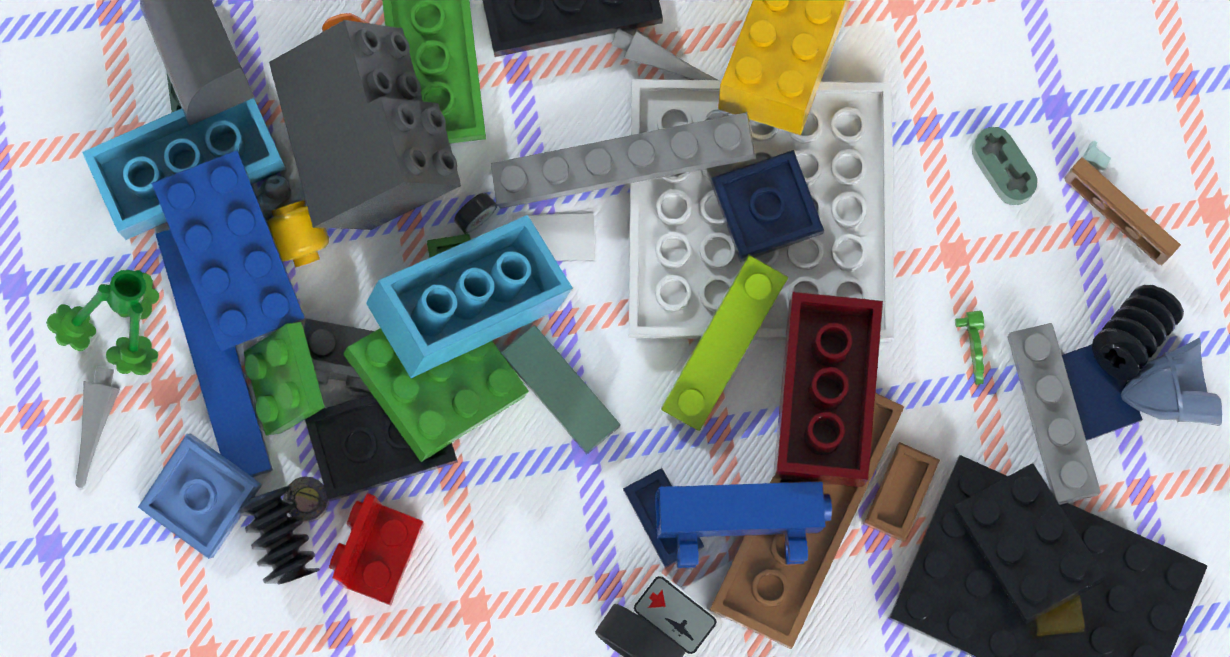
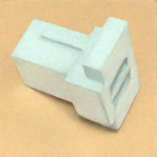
M1094 140L1089 144L1083 158L1094 167L1103 171L1107 168L1111 157L1099 151L1096 147L1098 142Z

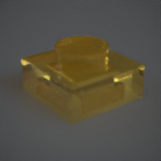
M1080 595L1035 619L1037 636L1083 632L1085 625Z

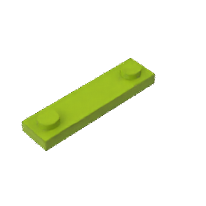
M748 255L662 404V411L697 431L701 430L786 283L788 276Z

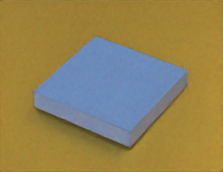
M192 433L185 435L138 508L202 555L211 559L214 558L241 518L238 511L249 502L248 499L255 497L262 484Z

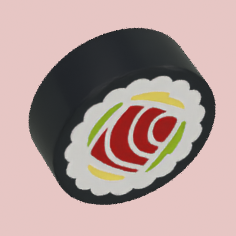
M480 193L457 212L454 222L464 234H468L482 225L494 213L497 204L487 193Z

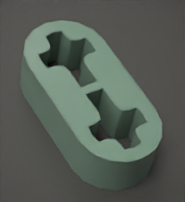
M1000 127L983 129L977 135L972 146V155L976 164L1003 202L1009 205L1026 203L1037 188L1038 178L1035 171L1006 130ZM986 139L992 144L997 142L1002 144V148L999 151V156L1003 161L1002 164L994 153L986 155L983 152L987 144ZM1006 169L1010 171L1016 180L1022 177L1026 180V184L1022 188L1024 193L1021 194L1018 189L1010 191L1007 188L1011 179Z

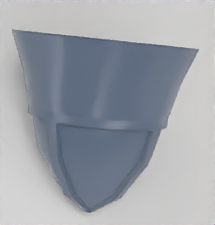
M1200 337L1173 351L1164 352L1162 356L1149 361L1134 379L1127 382L1121 393L1122 400L1127 404L1159 420H1176L1177 423L1192 422L1215 426L1222 424L1221 398L1215 393L1207 392L1202 366Z

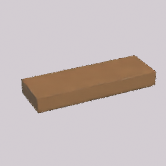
M1083 157L1074 164L1064 177L1065 182L1158 265L1162 266L1181 246L1177 240Z

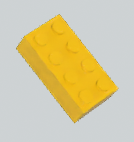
M753 0L720 84L718 109L732 114L747 112L751 120L801 135L851 0Z

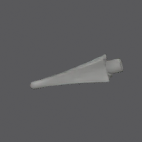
M618 29L611 43L626 51L624 59L666 70L692 80H718L680 59L637 29L634 36Z
M97 366L93 383L83 381L81 444L75 485L78 488H83L86 484L99 439L120 391L118 388L111 387L114 369Z

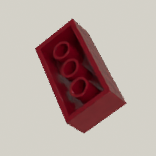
M800 292L792 293L788 305L773 478L823 482L825 484L863 487L868 481L883 301Z

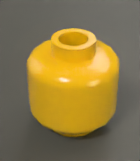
M305 200L272 210L273 217L267 223L282 260H293L295 268L320 260L318 251L326 248L329 244V235L326 228H313Z

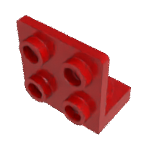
M367 493L363 502L357 500L352 507L347 521V526L351 527V533L346 545L339 543L333 553L329 568L334 570L332 579L343 588L391 606L425 524L424 521L384 506L376 496Z

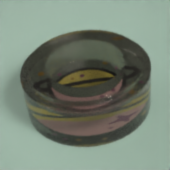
M304 476L293 480L289 484L291 489L284 494L283 500H296L297 506L289 512L292 517H302L303 522L310 523L319 520L325 515L330 501L327 498L324 485L319 480Z

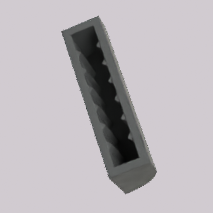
M140 0L142 14L189 126L255 97L212 0Z

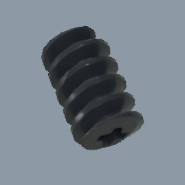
M1142 285L1135 288L1129 298L1124 301L1120 309L1115 312L1111 320L1105 324L1102 331H1099L1092 341L1093 355L1100 367L1116 379H1134L1139 373V369L1146 365L1148 358L1154 355L1157 347L1163 344L1166 336H1169L1175 329V325H1178L1183 319L1184 309L1180 301L1172 293L1155 285Z
M291 485L248 499L249 502L238 511L240 516H254L255 518L244 529L246 533H260L261 535L250 546L252 550H266L267 552L256 562L258 567H272L273 569L272 572L262 579L264 584L280 585L320 570L319 568L305 567L315 557L313 551L299 550L309 540L308 534L293 533L303 523L302 517L287 516L297 506L296 500H282L281 498L291 489Z

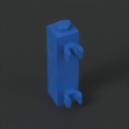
M823 482L659 487L655 492L657 538L677 539V568H696V565H699L697 537L785 534L784 553L786 565L804 564V561H808L806 533H819L826 527L825 521H830L832 517L830 494H823Z

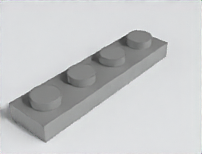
M1053 323L1009 332L1007 336L1051 492L1060 505L1098 496L1101 493Z

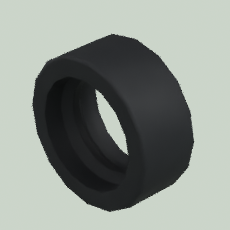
M613 604L595 631L596 636L623 657H683L685 654L683 648L664 632L619 604Z

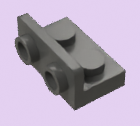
M306 318L304 333L318 384L327 385L329 379L345 381V388L371 393L343 354L348 346L374 331Z

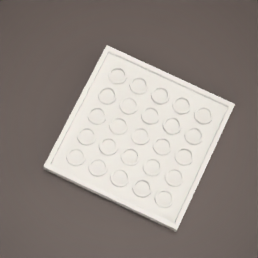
M632 79L631 135L735 115L718 109L722 80ZM820 82L801 135L749 119L756 159L630 183L628 338L700 339L745 262H740L712 188L711 178L794 150L824 232L819 236L755 257L788 276V279L753 340L786 339L788 305L793 292L883 301L880 341L892 342L894 340L892 83Z

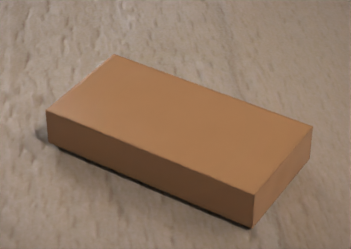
M899 442L863 525L905 542L940 459Z

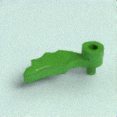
M982 310L966 312L965 318L955 319V327H967L975 385L984 384L983 351L978 330H984V316Z

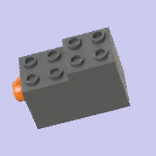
M351 13L335 15L324 22L321 28L322 33L269 62L313 228L373 230L461 187L457 171V161L452 153L445 129V118L440 111L438 103L424 102L422 100L421 86L415 75L409 53V43L404 35L403 28L370 24Z

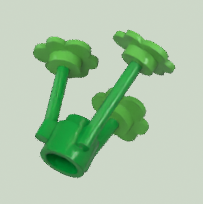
M121 270L113 275L109 285H99L96 294L84 307L76 306L71 309L70 306L61 304L57 307L56 313L51 314L47 318L46 324L48 329L56 334L55 340L59 345H70L77 351H83L90 344L89 338L96 334L95 326L89 323L90 314L103 301H107L110 308L120 317L127 318L130 316L129 338L120 337L117 339L116 346L110 347L106 352L107 361L116 365V370L121 374H128L132 371L136 375H147L152 370V363L158 360L159 354L155 349H152L150 339L139 336L140 320L147 319L151 315L152 304L157 303L159 300V293L152 288L153 280L149 274L142 273L140 270Z

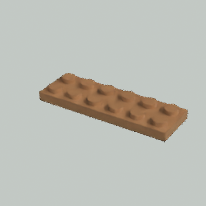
M875 393L868 481L863 487L823 483V494H830L832 517L830 521H825L826 527L819 533H806L808 561H804V564H785V534L745 535L710 611L788 649L793 648L905 406ZM772 477V479H771V481H770V483L805 482V481L776 479V478H773V477Z

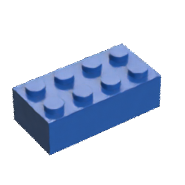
M238 150L151 183L220 352L277 330L285 324L294 323L305 318Z

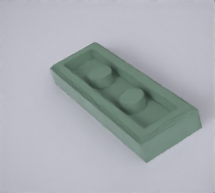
M533 325L501 352L513 370L586 455L621 426L536 325Z

